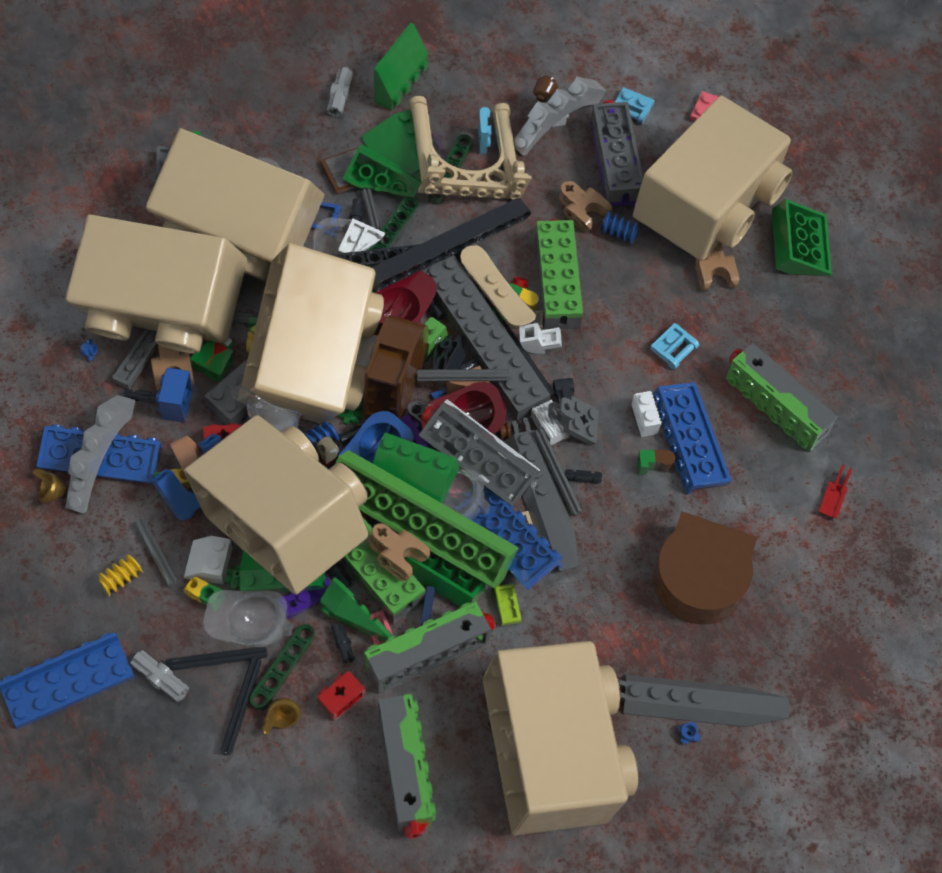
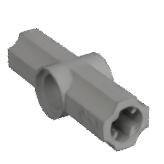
M342 67L338 70L335 83H332L327 113L332 117L338 118V116H342L345 102L349 100L353 71L347 67Z
M143 650L133 657L131 665L143 674L153 687L158 690L161 689L176 702L186 696L189 690L188 686L175 677L162 662L158 663Z

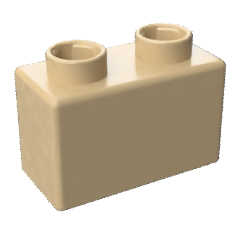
M723 95L719 96L645 172L633 211V217L699 260H704L720 242L729 248L735 247L753 222L755 213L751 208L759 200L767 206H771L787 187L793 172L792 169L782 163L791 142L790 137Z
M179 128L150 194L146 210L165 221L163 224L165 228L227 239L247 257L244 274L265 281L272 259L288 243L291 242L304 246L325 194L306 178Z
M87 215L66 293V301L88 315L85 329L89 332L107 338L128 340L132 326L157 331L155 338L157 344L172 350L196 354L200 352L203 340L225 343L228 340L247 257L227 239L222 237Z
M291 242L288 243L271 261L238 397L239 401L320 424L333 419L343 413L345 409L355 410L359 406L364 394L366 367L355 364L361 336L371 338L374 335L384 306L383 296L372 292L376 275L375 270L371 267Z
M256 415L184 469V473L207 519L287 589L297 595L368 537V531L359 507L367 501V492L358 477L344 464L336 463L330 469H327L319 463L318 454L314 446L298 428L288 426L280 432L261 416Z
M591 641L498 650L483 676V685L512 835L600 825L609 822L627 801L628 796L635 794L638 786V770L634 754L627 745L617 746L610 715L617 713L620 702L619 684L615 671L609 665L599 666L595 645Z

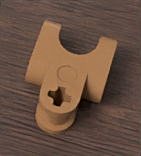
M566 181L561 185L559 200L566 206L564 214L569 220H573L574 224L583 232H588L592 229V219L586 214L587 212H597L601 216H606L609 211L612 212L610 202L593 188H588L584 191L572 181Z
M721 242L704 260L696 259V272L701 290H709L712 276L714 275L722 276L727 281L728 287L738 286L739 274L734 256H724Z
M158 344L160 357L151 358L157 392L161 391L162 374L165 375L166 368L190 371L192 385H195L189 353H179V351Z
M385 524L375 525L372 529V534L368 538V546L379 554L377 556L378 563L403 582L408 581L412 576V567L405 561L404 557H411L418 562H423L430 556L429 547L411 533L401 530L397 534Z

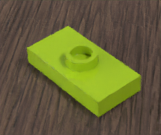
M514 584L501 585L494 588L501 626L521 623L522 620Z

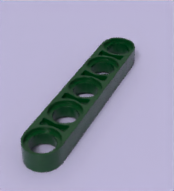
M467 134L459 135L445 162L461 169L471 150L472 138ZM467 141L469 144L463 146L460 144V142ZM458 153L461 154L462 157L456 159L453 157V155ZM445 171L443 178H452V176ZM429 194L428 198L430 203L439 205L447 195L440 194L441 197L436 199L432 197V194Z
M405 197L381 229L385 233L383 238H386L389 243L384 244L378 241L368 250L390 248L416 212L418 201L415 198ZM405 203H411L414 208L406 207ZM401 214L406 219L400 220L397 218V215ZM394 226L397 229V231L392 232L389 230L388 227Z
M303 624L298 627L252 692L250 702L255 710L262 711L268 707L314 641L315 630L311 625ZM303 630H309L312 635L310 638L304 639L300 636V633ZM292 646L300 648V652L297 655L289 653V649ZM281 662L289 665V668L284 672L277 669L278 664ZM275 679L277 685L274 688H268L265 685L266 681ZM256 696H264L265 702L262 705L255 704L254 698Z

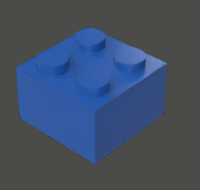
M166 368L165 375L162 374L161 391H158L156 395V403L159 404L158 411L161 412L163 420L185 423L193 393L190 371Z

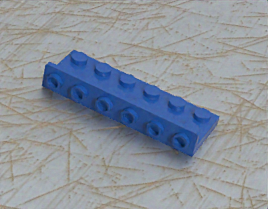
M696 383L658 386L653 394V398L664 428V435L670 445V451L675 455L676 469L680 473L682 486L685 488L686 493L691 494L694 489L730 484L732 481Z
M52 424L51 427L45 426L36 467L43 470L68 473L71 456L82 449L85 431L78 427L65 429L57 424ZM117 433L103 458L96 477L152 484L150 480L154 478V473H156L159 452L163 446L156 438L147 437L145 440L139 439L136 435L123 437Z
M484 485L455 510L519 547L509 567V571L528 591L556 566L560 569L564 567L560 561L562 556L555 549L551 551L549 542L543 536L541 538L538 537L537 529L531 523L529 525L525 523L526 518L520 511L515 512L513 510L514 506H511Z
M114 632L106 633L100 639L93 642H85L75 650L64 651L61 656L54 659L48 658L40 665L27 667L19 674L6 676L0 681V689L15 727L19 729L131 680L135 676L118 636Z

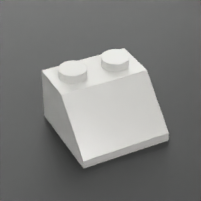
M208 536L193 540L184 578L192 579V577H197L206 582L223 585L232 552L231 539Z

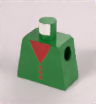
M229 338L225 343L208 341L201 347L199 353L194 354L190 358L192 369L220 383L226 378L234 362V353L231 350V347L234 345L233 341Z

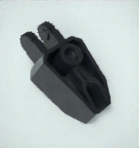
M447 335L444 341L436 344L433 357L434 369H459L466 357L463 351V335H457L455 340H453L451 335Z

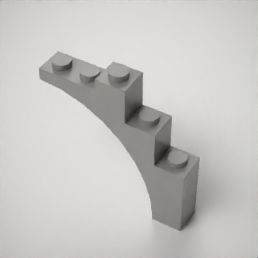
M576 77L567 91L557 89L548 103L537 102L528 114V121L513 141L514 148L526 156L536 142L553 125L581 107L598 104L607 90L595 80Z
M116 395L98 406L95 425L85 430L82 449L73 454L70 459L68 474L71 475L65 508L80 513L87 511L99 467L119 430L132 418L135 400Z

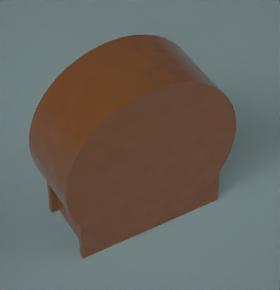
M392 315L386 318L378 334L365 372L363 417H370L380 411H388L401 420L418 382L417 370L422 369L429 335L427 325Z
M681 511L676 529L663 544L654 570V587L659 600L670 613L689 623L713 624L728 618L739 608L753 577L751 557L758 537Z

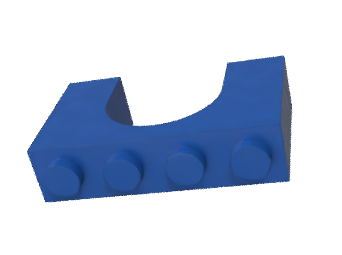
M211 434L197 446L205 454L221 442L222 439L219 435ZM165 469L150 480L176 518L182 521L187 520L194 515L197 509L201 508L194 492H188L173 471Z

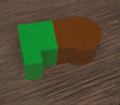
M639 450L637 457L639 475H647L648 470L670 471L675 461L674 453L670 450Z

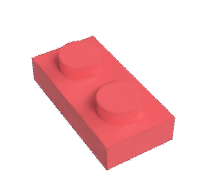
M702 91L690 116V120L695 122L718 96Z

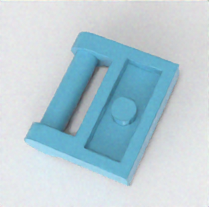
M623 87L615 103L628 102L631 118L643 124L655 100Z
M482 107L479 114L480 127L478 129L479 154H487V147H490L491 126H488L490 109Z
M674 323L651 345L650 350L667 362L671 369L675 370L679 363L692 350H696L700 344L694 337ZM684 341L688 344L675 357L670 355Z

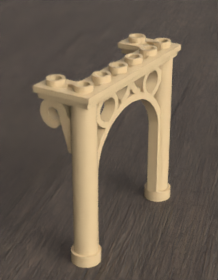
M415 96L409 100L421 175L419 193L512 200L522 198L532 178L524 173V163L516 160L509 118L510 107L508 104L499 103L492 108L499 148L498 162L490 168L471 171L450 165L436 153L432 144L426 98ZM502 164H503L504 172L499 169ZM445 171L448 172L452 176V178H443L445 175ZM493 174L499 177L501 182L492 181L489 176Z

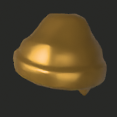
M35 469L33 471L34 475L42 479L39 490V501L41 503L47 504L48 502L56 501L65 494L66 485L61 478L42 469Z
M285 697L274 700L269 705L267 715L264 717L262 734L268 735L272 727L282 729L295 725L301 717V709L297 702Z

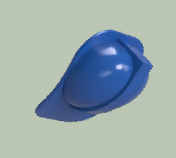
M380 411L371 415L339 456L350 450L373 464L377 448L385 432L414 442L413 432L394 414L388 411Z

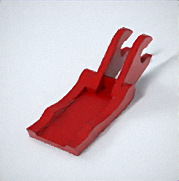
M843 464L835 482L829 481L818 511L834 519L838 517L848 489L846 484L852 472V468H849L843 485L838 484L845 466Z

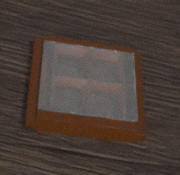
M358 147L320 160L322 168L336 194L357 188L342 178Z

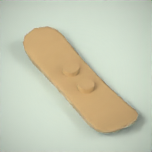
M473 245L462 250L460 257L466 272L480 287L507 323L519 327L535 320V313L508 284L483 248Z

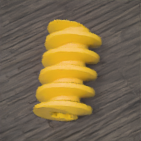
M127 554L125 556L126 561L120 559L119 566L115 563L112 564V570L106 568V576L101 572L98 574L99 583L109 597L111 596L110 589L115 592L118 591L116 585L125 587L124 580L131 583V575L137 579V571L144 574L140 565L132 556Z

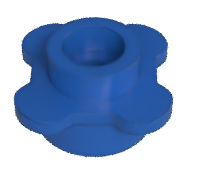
M89 338L87 342H83L80 348L81 355L88 357L89 361L93 360L98 350L97 344L93 343L92 338Z
M696 723L680 724L677 727V731L681 735V743L688 744L690 741L698 742L700 740Z

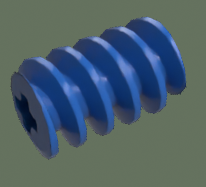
M609 211L602 222L600 231L604 228V233L607 234L610 231L611 236L617 233V239H621L623 236L624 242L630 239V244L633 245L640 232V228H637L638 222L631 225V219H629L625 223L624 216L618 220V214L616 213L611 217V211Z
M326 421L322 422L321 426H315V430H308V434L303 433L310 440L315 450L318 442L324 437L329 436L331 439L334 438L336 441H339V436L334 426Z

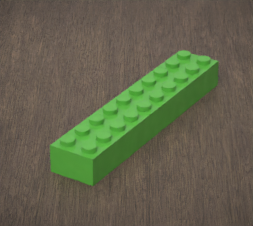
M348 450L338 456L336 463H342L358 477L367 492V501L359 507V510L397 532L401 530L408 531L426 544L431 552L493 588H496L504 580L519 547L352 451Z

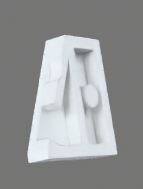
M352 219L338 253L368 250L380 241L385 233L356 219Z

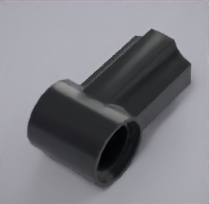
M572 378L553 380L554 396H557L558 404H560L559 400L561 398L574 396V382Z

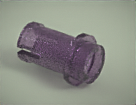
M438 132L431 133L432 144L436 153L439 155V149L441 155L444 154L445 149L441 142L442 136Z

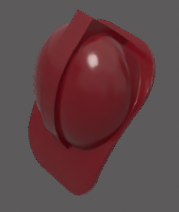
M419 271L376 292L382 295L384 299L383 312L376 336H378L384 321L389 315L417 323L420 322L436 293V282L431 276Z
M488 382L473 383L458 391L437 398L428 404V406L440 405L448 399L492 434H495L502 428L506 419L507 409L501 399L499 390Z

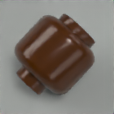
M548 75L538 78L533 89V94L536 96L537 101L545 103L551 99L558 89L556 80Z

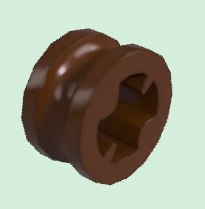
M505 422L499 430L501 440L504 437L511 438L509 422Z

